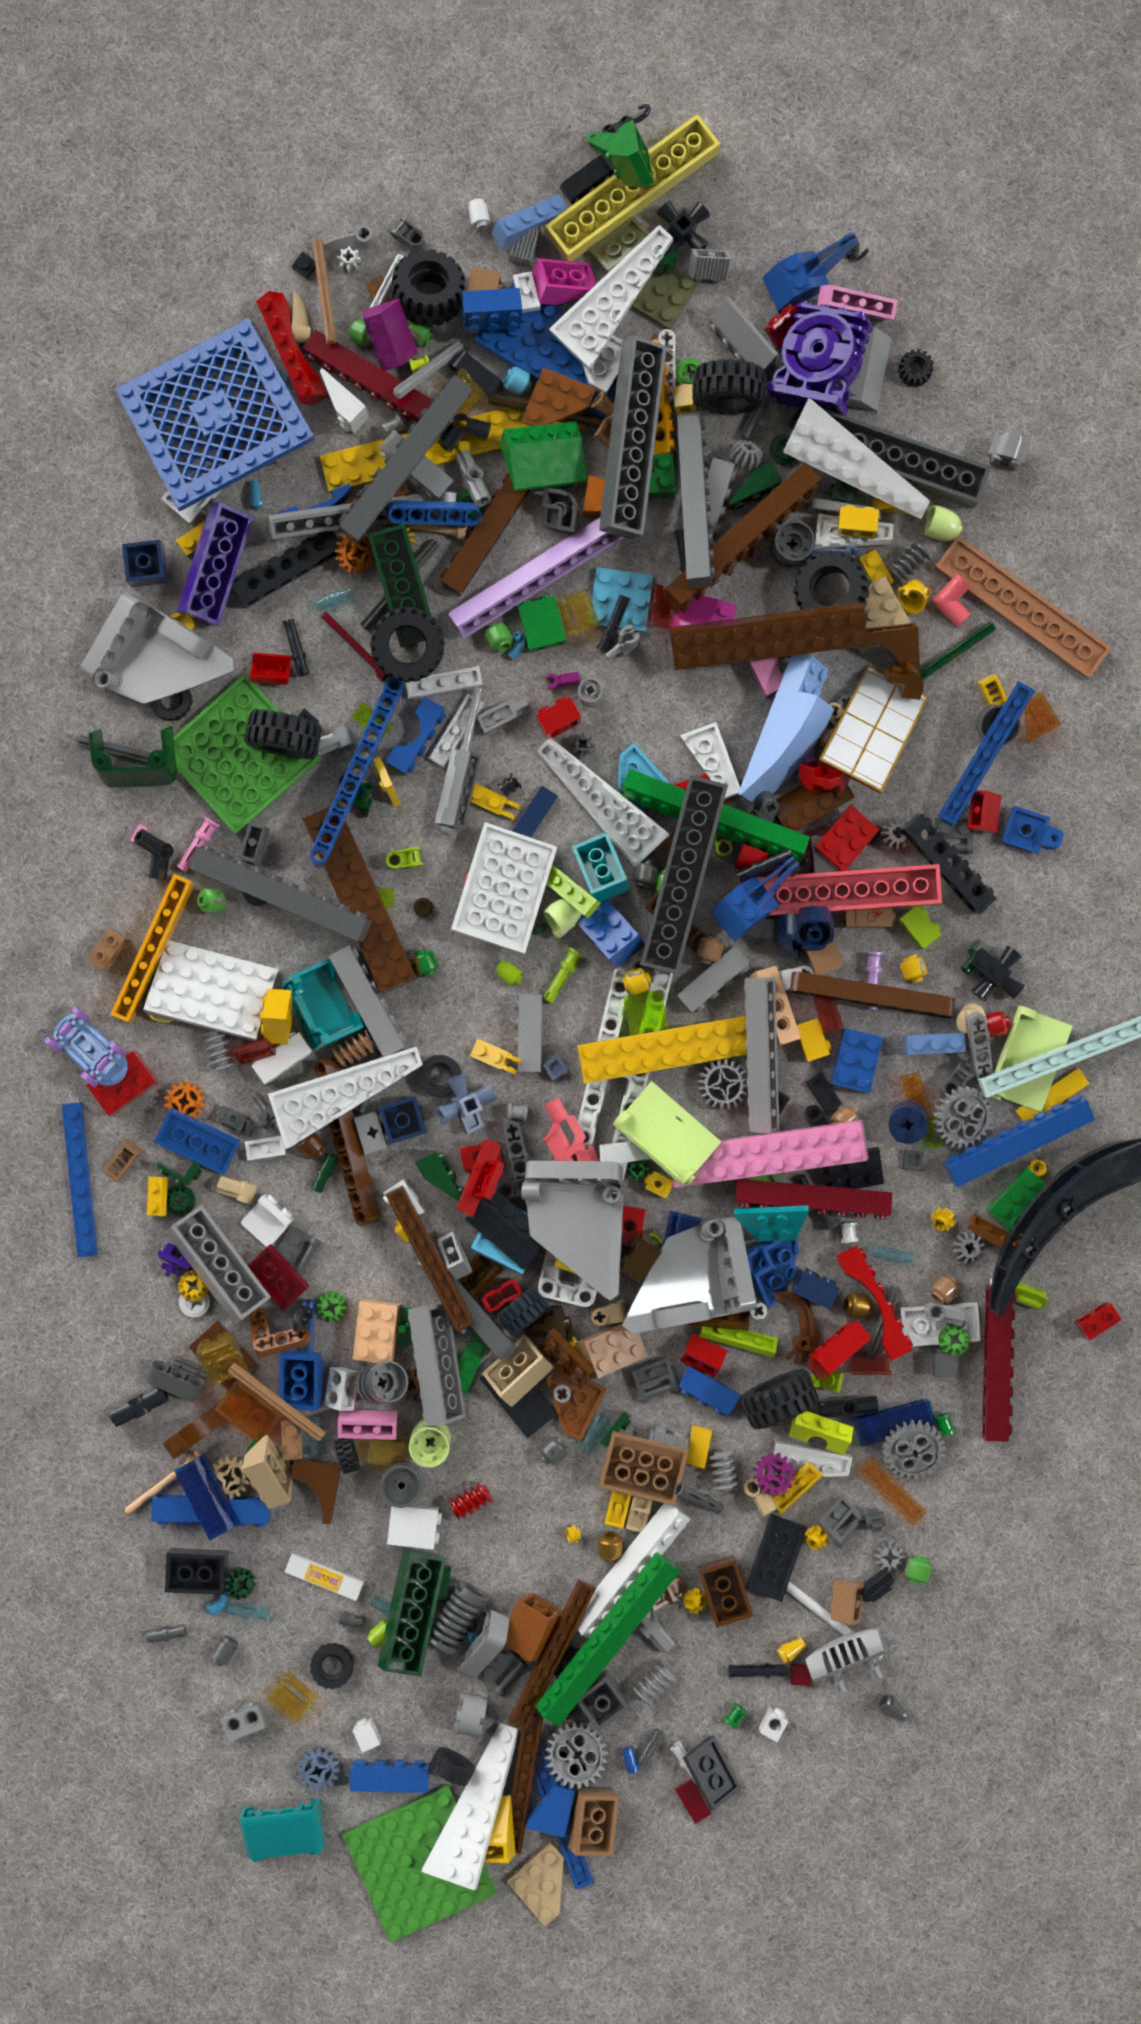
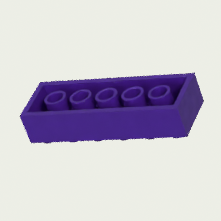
M221 502L210 504L176 611L177 613L208 626H219L253 521L252 516Z

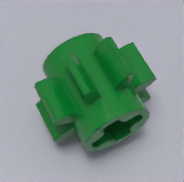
M646 1160L642 1162H629L630 1167H627L626 1171L631 1173L628 1177L636 1176V1181L639 1180L641 1175L646 1178L644 1170H649L648 1167L643 1166ZM635 1164H639V1167L643 1168L639 1171V1174H635V1171H632Z

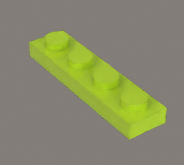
M552 864L546 884L589 919L601 903Z
M701 1326L699 1337L773 1358L776 1354L778 1338L750 1330Z

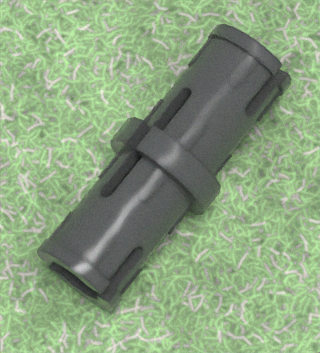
M186 1625L163 1626L160 1629L147 1630L146 1641L147 1643L157 1641L168 1642L170 1639L186 1637Z

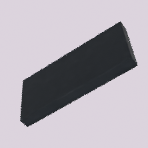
M484 1375L480 1377V1380L527 1439L558 1415L536 1385L511 1407L499 1397Z
M770 1513L745 1588L783 1602L807 1527Z

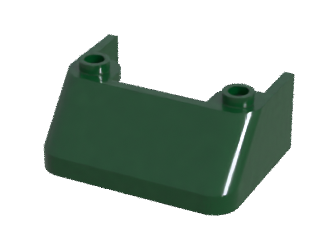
M173 726L160 730L162 749L152 751L148 756L149 765L112 767L111 757L104 752L102 729L90 732L91 761L102 782L109 787L169 785L175 782L177 779Z

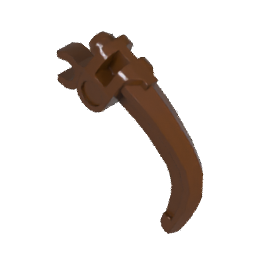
M777 1292L773 1295L775 1299L791 1303L797 1311L800 1335L793 1337V1347L786 1354V1359L790 1360L792 1355L795 1354L796 1359L794 1363L798 1365L802 1360L801 1355L803 1351H807L808 1355H810L819 1347L818 1329L815 1326L812 1308L806 1298L794 1292Z

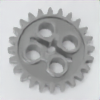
M966 1086L964 1089L958 1087V1092L951 1089L952 1095L945 1093L946 1099H940L942 1105L936 1106L939 1111L933 1113L937 1117L933 1123L938 1125L934 1130L938 1132L937 1136L951 1147L956 1146L960 1149L963 1146L968 1148V1143L974 1146V1140L981 1141L980 1135L986 1136L987 1134L984 1130L991 1128L987 1123L993 1121L989 1118L993 1112L988 1110L992 1105L988 1103L989 1098H985L983 1093L975 1088ZM953 1111L955 1113H958L959 1115L968 1117L972 1120H975L976 1123L974 1124L963 1118H958L957 1116L950 1114V1112Z
M911 1420L910 1425H907L904 1421L902 1428L896 1425V1432L890 1430L891 1436L885 1437L887 1442L883 1443L884 1449L882 1452L884 1461L887 1463L888 1469H892L893 1474L898 1473L900 1478L906 1474L907 1480L911 1478V1475H914L915 1480H917L918 1475L925 1478L926 1472L932 1475V1468L938 1470L937 1463L943 1464L941 1458L946 1457L944 1453L946 1450L945 1441L940 1431H937L935 1426L930 1427L929 1422L923 1425L921 1420L917 1424H914V1421Z
M575 1722L571 1723V1728L568 1724H565L564 1731L559 1727L557 1729L558 1735L555 1733L551 1734L554 1740L547 1741L551 1747L544 1750L549 1753V1756L544 1758V1760L550 1761L546 1768H552L549 1775L556 1774L555 1782L561 1779L562 1787L568 1783L569 1789H572L575 1784L576 1789L579 1790L582 1783L584 1788H587L588 1781L594 1784V1777L597 1779L601 1778L598 1771H605L601 1764L607 1763L603 1756L608 1754V1752L602 1751L606 1744L599 1743L602 1736L596 1738L597 1730L590 1732V1725L583 1729V1723H580L577 1728ZM576 1736L582 1740L581 1747L576 1746L574 1743ZM560 1748L566 1750V1758L559 1756L558 1751ZM578 1752V1759L574 1760L572 1756H574V1753ZM587 1753L593 1757L592 1764L587 1763L585 1760ZM572 1764L576 1765L579 1769L576 1776L570 1773V1766Z

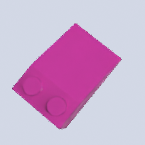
M537 258L532 270L540 304L558 305L580 299L596 285L590 263Z
M703 596L698 601L695 599L691 603L690 609L685 613L680 612L676 615L674 612L669 627L733 619L737 605Z

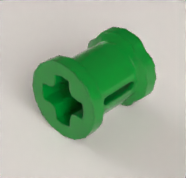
M950 1412L933 1417L938 1423L942 1437L956 1432V1428H953L950 1420Z
M734 1702V1707L723 1719L732 1728L737 1729L739 1722L749 1713L741 1705Z

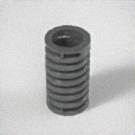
M463 1580L455 1588V1593L451 1594V1599L446 1602L447 1606L442 1608L443 1612L439 1613V1618L435 1619V1624L431 1627L429 1641L434 1646L450 1655L456 1653L463 1639L471 1630V1626L474 1625L475 1620L478 1619L479 1614H481L489 1602V1598L484 1592Z

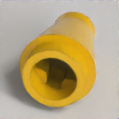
M799 1637L796 1640L780 1645V1648L776 1651L781 1660L786 1664L787 1662L791 1663L807 1646L802 1638Z

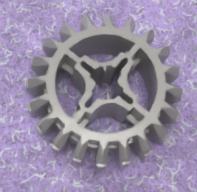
M725 1058L723 1064H721L719 1059L716 1060V1066L711 1061L709 1062L711 1069L704 1066L703 1069L707 1073L699 1074V1076L704 1077V1080L697 1081V1083L703 1084V1087H699L698 1091L704 1090L705 1092L700 1097H708L705 1101L706 1104L713 1101L712 1108L719 1104V1110H723V1104H726L727 1110H730V1103L737 1107L738 1105L735 1100L742 1103L744 1100L740 1095L747 1096L743 1088L748 1089V1087L743 1082L747 1081L748 1078H742L746 1071H738L742 1067L740 1064L734 1068V1060L731 1061L730 1065H727L728 1059ZM723 1068L733 1071L737 1079H727ZM717 1070L718 1080L713 1084H708L710 1075ZM721 1079L733 1082L725 1087V1091L722 1090V1087H714V1085L721 1083ZM739 1084L737 1093L729 1099V1088ZM709 1090H720L724 1101L714 1098Z

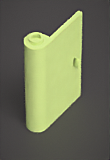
M1018 1006L994 1073L1066 1045L1073 1026L1038 1014L1030 1008ZM1056 1071L990 1096V1098L999 1101L1003 1098L1042 1112Z
M653 1081L647 1085L629 1108L623 1111L613 1123V1126L682 1186L685 1184L689 1186L696 1178L694 1174L721 1144V1141Z

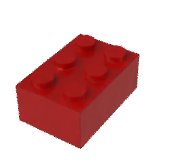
M132 1051L125 1056L128 1069L124 1079L113 1086L98 1084L96 1087L89 1083L86 1085L108 1116L116 1115L159 1083V1080L138 1051Z
M857 1320L853 1324L848 1322L836 1334L827 1339L822 1346L820 1345L808 1356L810 1360L805 1364L821 1382L870 1341L872 1337Z

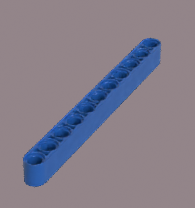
M389 678L383 688L311 849L310 862L316 868H322L328 862L361 784L403 691L402 681ZM392 685H396L399 687V689L393 691L389 687ZM390 702L392 706L384 707L382 703ZM381 718L384 720V723L377 724L375 719ZM369 735H374L377 739L375 741H370L367 737ZM361 752H367L369 753V757L363 758L359 754ZM357 768L360 769L362 773L359 775L353 774L352 770ZM350 785L354 787V790L348 792L344 788ZM343 802L347 807L340 809L337 807V804ZM335 819L339 821V824L332 826L329 824V821ZM327 836L330 837L332 841L330 843H324L321 839ZM322 854L324 858L318 861L314 859V855Z

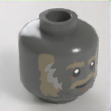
M645 860L644 863L636 865L632 880L636 883L635 886L646 890L656 886L657 877L660 874L659 869L655 867L656 863Z

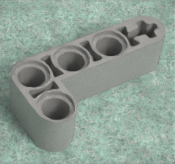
M493 1610L488 1611L484 1621L483 1632L461 1655L458 1661V1672L476 1678L497 1656L506 1643L509 1616Z

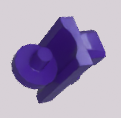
M167 1243L163 1250H159L157 1254L158 1258L170 1263L168 1265L163 1262L161 1268L167 1270L165 1276L170 1277L172 1273L178 1276L181 1270L176 1269L175 1266L185 1271H191L192 1267L183 1255H181L180 1259L174 1257L178 1248L171 1243Z

